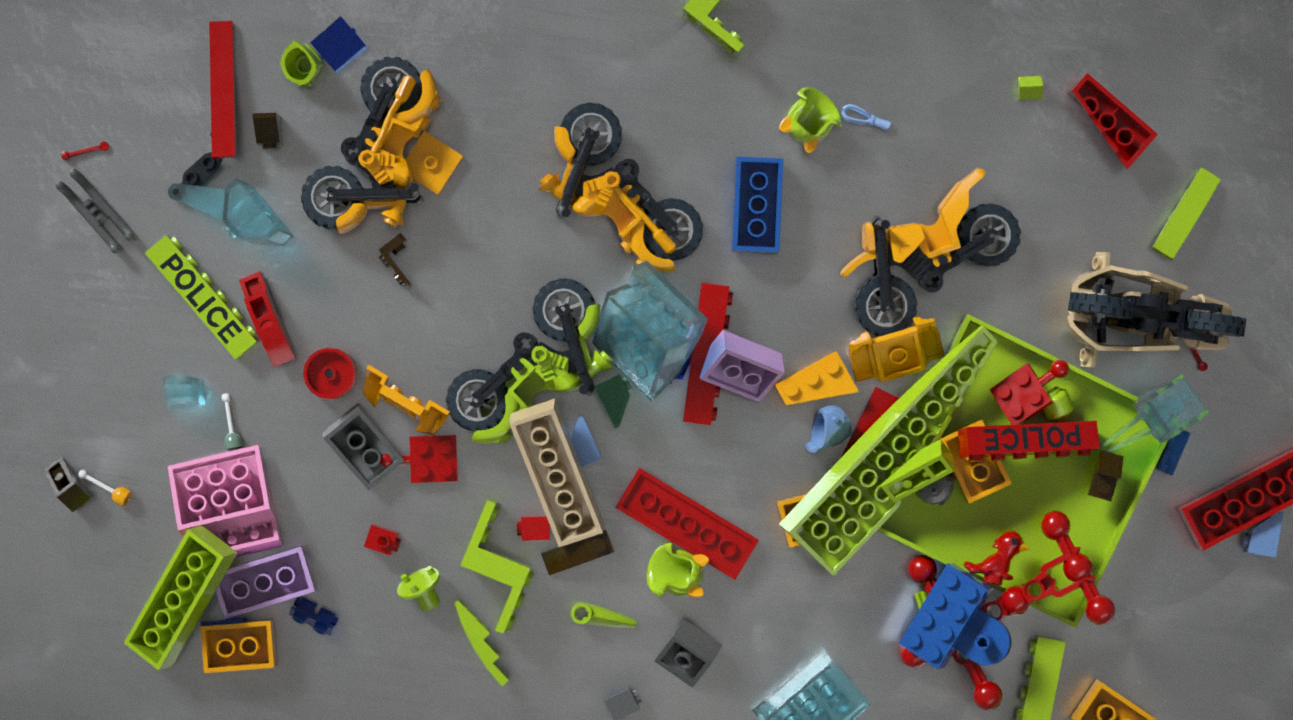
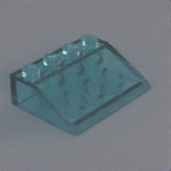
M822 649L752 711L759 720H854L871 704Z

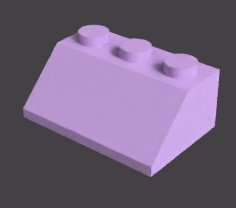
M722 330L710 345L700 379L760 402L785 373L782 353Z

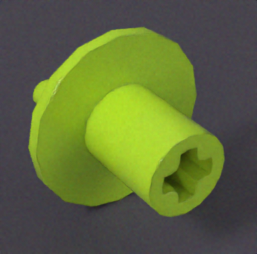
M428 566L409 576L403 574L401 576L402 582L397 588L398 596L402 599L415 598L422 611L434 609L440 602L433 589L441 577L439 571L432 566Z

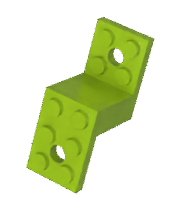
M689 0L683 8V15L735 57H738L743 51V39L734 31L731 33L727 32L724 29V23L715 16L712 19L710 18L723 0Z
M488 499L460 566L512 587L495 629L496 632L504 634L506 629L509 631L512 629L516 616L512 614L515 608L519 609L525 597V594L521 592L524 586L528 587L534 573L530 571L532 566L481 546V543L485 544L490 535L491 530L487 529L490 521L494 522L500 510V508L496 507L497 501Z

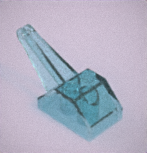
M1180 374L1141 395L1133 404L1138 415L1108 439L1099 444L1100 449L1107 446L1141 419L1146 422L1147 428L1117 442L1104 451L1113 452L1150 434L1161 444L1186 430L1209 414V412L1184 376Z

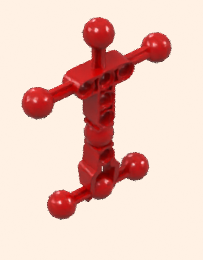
M1061 511L1048 512L1041 521V529L1048 539L1057 542L1063 555L1042 565L1041 573L1026 584L1008 587L1002 596L996 598L997 600L988 602L981 608L992 615L991 608L993 605H997L1000 608V615L995 618L1002 621L1011 615L1024 614L1031 604L1036 603V600L1044 599L1050 595L1063 597L1081 588L1088 601L1085 612L1090 622L1095 625H1106L1115 616L1114 603L1110 598L1099 594L1094 584L1097 577L1092 575V561L1088 556L1080 553L1081 547L1074 546L1068 535L1071 526L1070 520ZM916 556L908 566L909 577L917 584H922L927 594H929L936 583V563L929 556ZM1064 563L1063 571L1068 580L1075 583L1060 590L1056 586L1055 578L1051 577V569ZM1035 583L1039 584L1042 589L1039 596L1034 595L1032 592V586ZM902 646L900 656L906 666L917 669L927 663ZM955 650L952 655L954 660L965 666L975 685L973 691L974 703L982 710L990 711L996 709L1002 701L1001 688L996 683L987 680L979 664L971 659H964L961 653Z

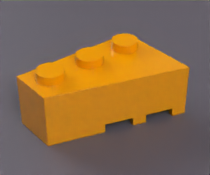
M837 351L774 385L784 405L859 392Z

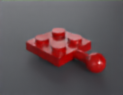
M1056 360L1052 363L1050 371L1038 378L1031 365L1026 363L989 390L1011 425L1024 424L1054 403L1044 386L1055 378L1066 377L1069 373V365L1064 360Z
M456 435L409 436L410 455H401L404 461L400 465L410 464L411 483L458 481ZM382 454L380 464L386 468L393 463L390 455Z

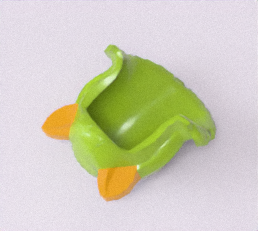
M805 87L798 91L797 95L801 99L791 107L787 117L781 121L779 130L784 133L788 132L792 139L804 143L805 151L811 153L816 149L818 141L827 136L833 126L836 125L838 128H841L842 121L837 106L827 95H824L823 92L814 87Z
M671 542L658 547L654 554H652L647 567L648 572L646 575L649 590L658 597H664L665 592L675 596L702 597L704 594L703 589L700 587L703 581L702 569L709 562V558L702 554L692 555L684 550H673Z

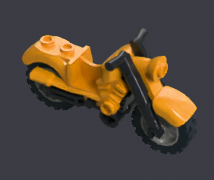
M390 56L383 57L384 59L380 61L378 59L373 62L374 64L371 67H367L366 73L361 79L360 91L365 105L371 112L364 123L360 135L356 138H346L342 142L341 152L349 164L356 165L357 169L371 180L372 188L364 189L358 178L350 170L343 169L340 166H324L323 169L315 170L314 174L307 177L305 185L303 184L301 202L305 213L317 226L329 230L335 229L338 230L339 234H344L356 228L363 221L368 209H387L380 215L385 218V223L396 228L397 225L404 226L402 214L406 204L422 203L424 201V197L419 194L418 184L414 183L411 169L405 158H403V151L411 138L418 139L421 130L425 131L431 121L429 116L433 109L437 110L442 101L437 92L435 79L429 69H426L420 75L416 67L409 61L402 60L400 57L390 58ZM393 72L398 73L396 78H392L391 80L387 74ZM384 75L387 83H377L379 78ZM403 75L404 78H403L401 84L398 85V82H399L401 76ZM375 87L382 88L378 96H376ZM358 149L357 153L352 152L351 155L348 153L349 150ZM337 181L339 183L334 188L330 187L328 182ZM323 184L326 185V194L318 192V189ZM344 184L348 189H340V188H341L342 185ZM316 196L326 198L324 202L317 206ZM330 203V214L321 211L323 207ZM339 207L344 209L342 212L334 214V209Z
M589 102L574 107L565 115L560 127H554L556 148L560 156L567 162L562 180L558 179V172L553 176L549 172L539 181L542 185L538 190L549 192L559 200L556 208L559 219L569 217L571 211L581 217H596L602 214L611 218L617 226V236L623 241L620 244L627 254L633 253L638 259L635 263L643 272L650 270L665 273L675 271L673 261L688 257L700 245L699 243L703 237V222H701L700 214L691 204L681 199L669 198L656 202L650 192L639 183L637 177L639 165L633 159H624L615 166V169L611 167L598 175L588 176L583 174L586 166L604 163L618 151L622 141V127L613 111L602 104ZM588 117L599 119L593 128L590 126ZM583 118L585 119L586 129L576 126ZM603 122L607 132H599L596 129ZM574 129L582 132V137L574 140ZM599 136H608L604 146L597 139ZM594 143L600 148L599 150L592 151ZM622 165L631 166V176L629 174L625 176L622 174L624 170ZM669 212L680 214V216L674 221L670 217ZM684 217L688 227L678 228L677 225ZM678 231H689L685 241L679 236ZM672 237H676L681 245L676 246L672 241Z

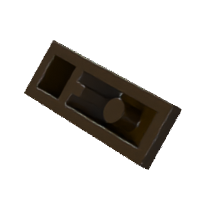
M605 529L601 534L541 553L548 574L552 575L613 553L614 548L607 529Z

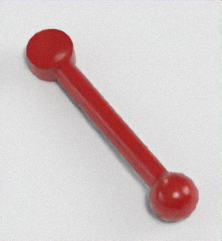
M103 141L98 146L70 153L64 151L61 154V158L69 160L70 157L97 150L107 151L109 144Z
M1191 349L1199 363V370L1206 371L1208 368L1207 363L1202 361L1197 350Z

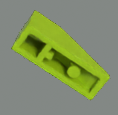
M940 439L918 451L881 484V488L895 503L954 472L953 454Z

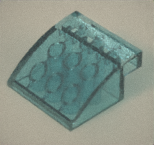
M648 261L633 266L628 284L606 293L600 321L595 330L592 344L600 352L604 351L613 359L612 363L650 401H653L668 386L689 358L704 330L708 318Z

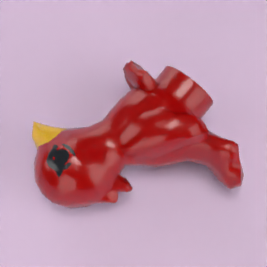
M1016 531L1005 532L994 540L995 544L992 547L998 548V552L988 556L982 563L974 564L965 561L964 567L970 574H983L984 583L1002 585L1003 579L1013 580V576L1008 574L1012 558L1020 552L1030 550L1028 545L1024 543L1021 535Z

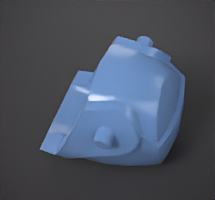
M829 405L816 411L812 425L811 441L805 443V447L809 452L816 453L826 450V448L837 446L852 435L850 419L841 407Z

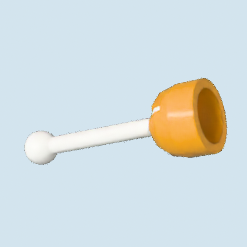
M81 470L78 473L80 479H87L112 493V500L117 505L124 507L129 501L132 494L131 490L125 487H118L114 490L89 476L85 470Z

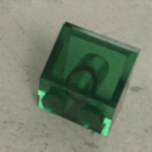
M618 374L594 386L615 429L621 425L630 398L629 390L632 389L627 377L622 378Z

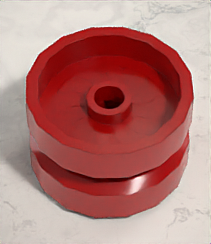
M334 348L320 349L310 355L303 371L305 384L311 393L325 399L341 398L351 392L356 384L358 375L356 363L351 356L342 350ZM328 369L334 371V376L332 378L326 376V373H328Z

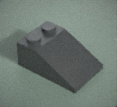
M359 403L322 432L323 439L368 490L404 461L399 452ZM382 454L390 455L393 461L387 468L380 464Z

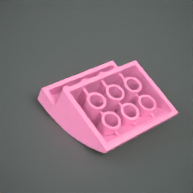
M259 445L168 466L177 527L182 537H184L188 529L204 526L237 552L235 557L283 546L270 483Z

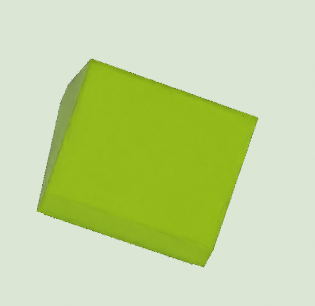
M1041 76L1018 77L1019 100L1042 99L1044 86Z

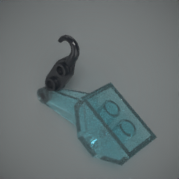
M212 152L204 154L184 172L183 181L180 184H172L168 189V195L171 199L221 219L227 226L225 230L233 239L238 238L242 242L246 241L252 244L284 246L294 237L253 185L236 178L225 189L202 186L219 170L223 159H213Z

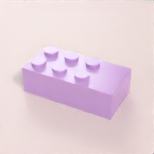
M300 546L229 568L216 593L224 619H228L315 592L316 587L304 548Z

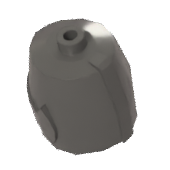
M950 473L916 491L917 498L931 505H943L953 492L954 476Z

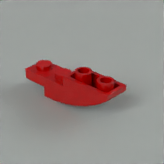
M258 271L240 279L239 282L245 296L244 302L273 366L278 367L296 359L282 318L276 311L263 273Z

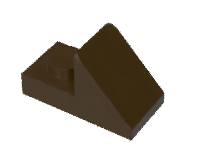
M1100 450L1087 495L1112 501L1117 480L1121 479L1124 456Z

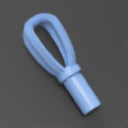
M848 104L841 111L842 119L850 123L867 124L868 126H875L887 131L891 122L875 117V115L856 105ZM846 110L856 111L868 119L860 120L846 115Z

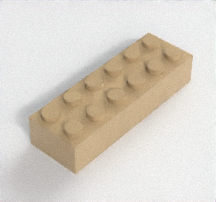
M552 399L511 413L510 427L558 547L603 533V519L556 400Z

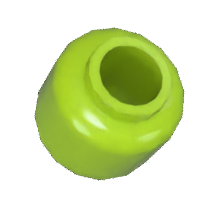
M1058 386L1047 389L1054 403L1043 410L1046 418L1051 421L1056 420L1058 423L1066 421L1070 418L1069 414L1074 409L1067 390Z

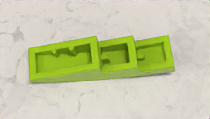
M1202 167L1197 171L1190 186L1184 192L1152 247L1153 250L1169 260H1173L1221 180L1220 178Z
M458 599L454 604L472 647L488 671L503 687L510 678L495 663L500 654L485 639L491 631Z

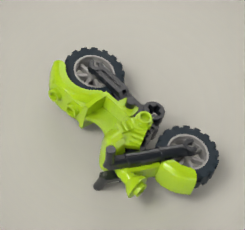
M561 278L553 280L543 286L534 299L535 302L532 308L534 321L540 331L554 340L567 342L569 350L564 352L557 351L541 341L539 343L534 335L522 332L514 338V355L503 363L495 374L486 370L472 369L461 373V375L453 380V383L447 390V410L450 411L452 420L460 427L476 431L472 436L471 442L479 444L497 442L504 445L512 437L510 433L512 429L509 424L511 413L531 407L533 399L538 393L548 389L553 392L570 393L579 389L581 394L592 396L595 390L592 378L602 370L614 368L610 364L613 359L604 351L599 353L595 350L594 357L591 359L586 339L594 333L599 324L601 305L595 304L592 294L584 285L572 279ZM568 293L564 304H562L557 294ZM572 294L580 301L579 303L569 305ZM554 297L559 306L548 307L550 300ZM581 306L582 310L580 317L575 315L573 310ZM547 310L556 311L557 313L552 321L548 317ZM559 318L562 327H559L554 324ZM523 339H531L529 341L531 346L529 349H522L523 343L521 341ZM481 383L480 388L474 392L471 384ZM466 388L472 394L471 398L461 397ZM492 397H495V401H490V402L487 404V402H488ZM461 401L471 402L470 406L464 411ZM474 407L477 408L476 418L468 415Z

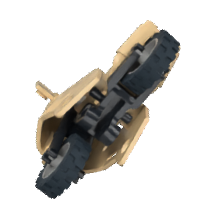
M1096 252L1092 261V268L1095 271L1081 274L1071 286L1068 303L1070 315H1067V326L1073 338L1077 342L1086 345L1080 351V367L1095 368L1098 350H1179L1180 346L1174 345L1175 338L1181 339L1185 345L1193 350H1222L1227 348L1229 337H1223L1222 335L1244 337L1247 319L1232 316L1233 309L1227 303L1202 294L1192 296L1187 300L1181 299V293L1187 291L1188 286L1148 271H1135L1110 265V252ZM1114 276H1119L1151 285L1150 294L1134 291L1122 292L1111 296L1115 282L1112 279ZM1100 278H1106L1104 285L1096 283ZM1096 284L1095 292H1092L1091 289ZM1194 309H1197V310H1204V311H1207V312L1193 311V310H1194ZM1088 320H1091L1090 326L1097 328V342L1092 341L1086 332ZM1106 325L1108 328L1117 331L1145 335L1143 345L1104 344L1106 343Z

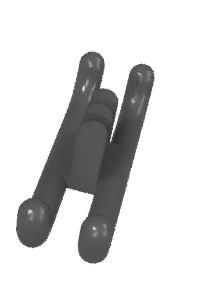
M72 169L70 176L84 189L91 199H87L83 203L62 181L56 183V189L69 200L109 246L111 252L119 253V244L104 228L102 223L109 218L127 241L134 239V233L84 175L77 169Z

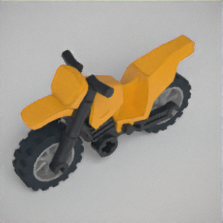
M976 168L963 180L954 185L938 205L939 218L933 225L926 226L921 223H909L890 227V222L888 220H881L879 216H874L872 222H866L862 225V248L865 249V252L852 259L841 270L840 275L845 278L859 265L873 259V276L875 277L868 278L858 288L857 295L854 297L856 318L868 332L880 337L904 330L912 325L913 318L917 314L916 308L918 303L914 290L907 282L897 276H893L890 273V266L896 265L901 267L917 281V284L922 289L934 293L942 288L944 273L958 266L967 258L983 266H997L1002 262L1008 261L1016 253V248L1020 245L1021 241L1019 239L1021 229L1019 228L1018 220L1011 211L1000 205L983 203L970 208L965 214L969 207V189L985 176L983 169ZM988 218L987 226H982L978 221ZM992 218L1001 222L994 229L992 228ZM976 225L979 228V231L972 235V231L974 229V226ZM1003 227L1005 229V238L997 236L998 231ZM995 239L1004 241L998 249H996L994 244ZM991 245L992 252L982 251L983 248ZM929 275L933 277V278H932L933 284H931V285H928V284H927V282H928L927 277H928ZM892 290L896 291L898 295L893 297ZM873 296L876 299L875 305L869 306L870 298ZM900 298L902 300V308L896 307L894 303ZM880 309L877 317L874 319L869 310ZM890 311H899L901 313L893 320ZM884 312H886L889 322H879Z

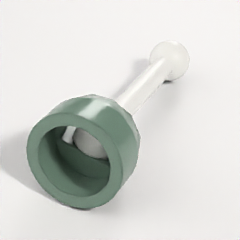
M227 393L222 395L229 427V434L224 438L225 450L243 448V441L239 434L234 433L229 404L231 396Z

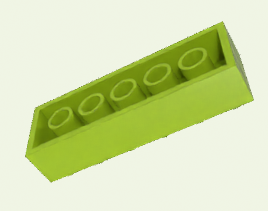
M204 526L188 529L124 644L158 671L173 666L237 552Z

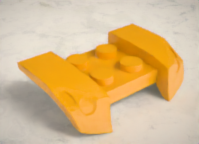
M915 317L913 318L914 327L871 339L868 331L862 333L856 341L853 340L849 343V357L855 381L860 382L874 377L875 380L880 379L881 383L924 371L926 370L925 366L929 365L928 361L945 357L936 319Z
M370 365L367 366L362 393L374 407L377 406L380 399L418 420L420 423L415 431L421 433L435 434L447 421L450 411L431 400L428 401L424 408L423 402L413 396H410V398L403 396L402 390L392 384L388 387L389 376Z

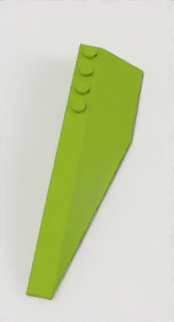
M983 325L957 345L904 393L779 523L833 577L900 506L902 500L893 503L881 488V484L918 451L940 439L952 419L950 416L956 406L959 407L963 401L962 396L968 386L971 387L975 381L974 376L978 369L984 366L998 341Z

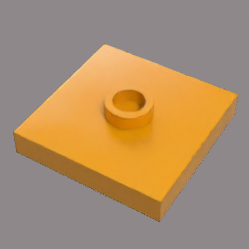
M424 131L405 160L411 169L414 180L439 195L464 156Z

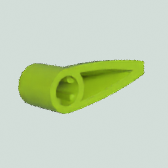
M586 602L576 603L571 610V617L578 624L614 628H636L637 624L636 620ZM581 607L586 608L585 611L588 612V616H584L583 619L577 618L578 614H575V610H580Z

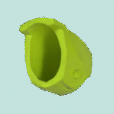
M294 40L284 50L280 65L288 80L299 86L305 84L307 87H310L312 85L311 81L321 71L323 60L310 45Z

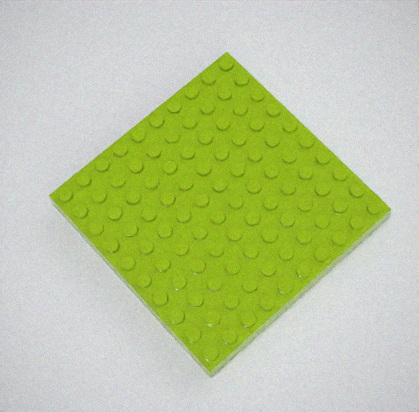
M969 314L965 315L946 355L981 325L998 342L984 366L978 369L974 376L975 381L971 387L968 386L962 396L963 401L959 407L956 406L950 416L952 419L941 437L978 420H983L985 426L1011 425L989 389L1026 363L1031 365L1038 378L1050 371L1054 361L1061 359ZM1067 363L1069 365L1068 375L1064 378H1055L1044 387L1047 390L1058 386L1067 390L1074 409L1069 414L1070 418L1064 422L1097 421L1100 449L1091 451L1092 455L1078 456L1077 453H1070L1069 457L1057 458L1056 454H1049L1048 458L1035 459L1034 455H1027L1026 459L1013 460V456H1005V460L1001 461L1012 483L1011 485L974 502L966 503L954 479V488L950 498L940 506L923 502L920 498H917L914 492L901 499L902 502L898 509L877 531L946 565L948 563H955L968 573L970 572L964 567L965 561L974 564L982 563L988 556L998 552V548L992 547L995 544L994 540L1005 532L1016 531L1021 535L1024 543L1028 545L1030 550L1020 552L1012 558L1008 574L1013 576V580L1003 579L1002 585L985 583L1004 593L1010 586L1026 584L1041 573L1042 565L1063 555L1057 542L1048 539L1041 529V521L1048 512L1061 511L1070 520L1071 526L1068 535L1074 546L1081 547L1080 553L1088 556L1092 561V575L1097 577L1094 581L1097 587L1179 417ZM1042 410L1024 424L1058 422L1056 420H1048ZM1100 450L1124 456L1121 479L1117 480L1111 502L1087 495ZM1064 563L1051 569V577L1055 578L1056 586L1060 590L1075 583L1068 580L1063 571ZM971 574L979 580H981L982 582H984L983 574ZM1035 583L1032 586V592L1034 595L1039 596L1042 589L1039 584ZM1081 588L1063 597L1050 595L1044 599L1036 600V603L1030 606L1077 628L1088 601Z

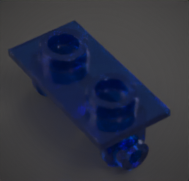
M297 597L289 613L292 619L297 623H306L312 626L313 630L321 635L326 633L331 636L332 626L335 627L339 618L335 617L336 614L322 607L318 614H315L313 612L317 607L316 604L303 597L302 599Z

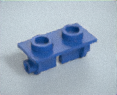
M1177 426L1174 427L1155 469L1173 476L1191 435L1190 432Z

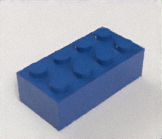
M736 157L732 252L779 253L783 159Z

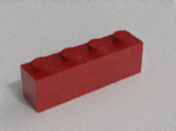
M1088 73L1068 93L1082 105L1127 170L1158 135Z

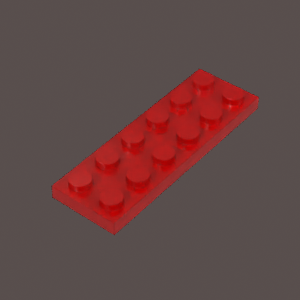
M641 468L638 469L615 507L689 553L707 556L709 558V565L736 580L759 539Z

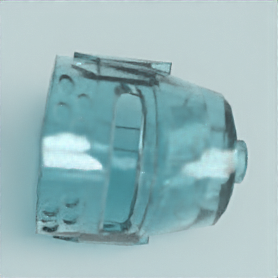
M170 375L163 378L165 399L169 412H186L203 408L206 404V398H210V389H205L203 379L187 375Z

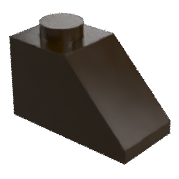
M253 113L256 144L263 146L265 150L277 149V145H283L282 117L277 113Z
M62 456L43 470L56 497L71 512H74L91 499L82 481Z

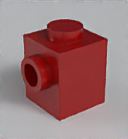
M371 524L364 547L391 556L393 551L398 552L402 539L398 538L399 532Z

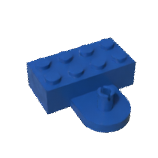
M948 563L898 644L936 669L945 668L955 650L977 664L985 666L997 664L1009 654L1012 639L1008 628L1001 621L981 609L993 588L955 563Z

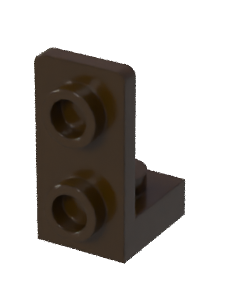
M399 233L379 249L382 254L379 256V259L387 268L391 266L396 273L393 277L401 286L405 284L407 287H410L412 283L390 257L392 253L396 256L406 248L404 244L408 241L402 233Z

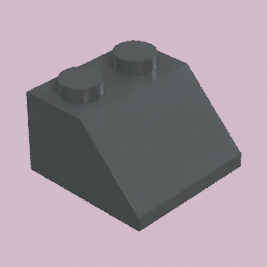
M683 619L656 657L655 662L693 688L712 664L722 644Z

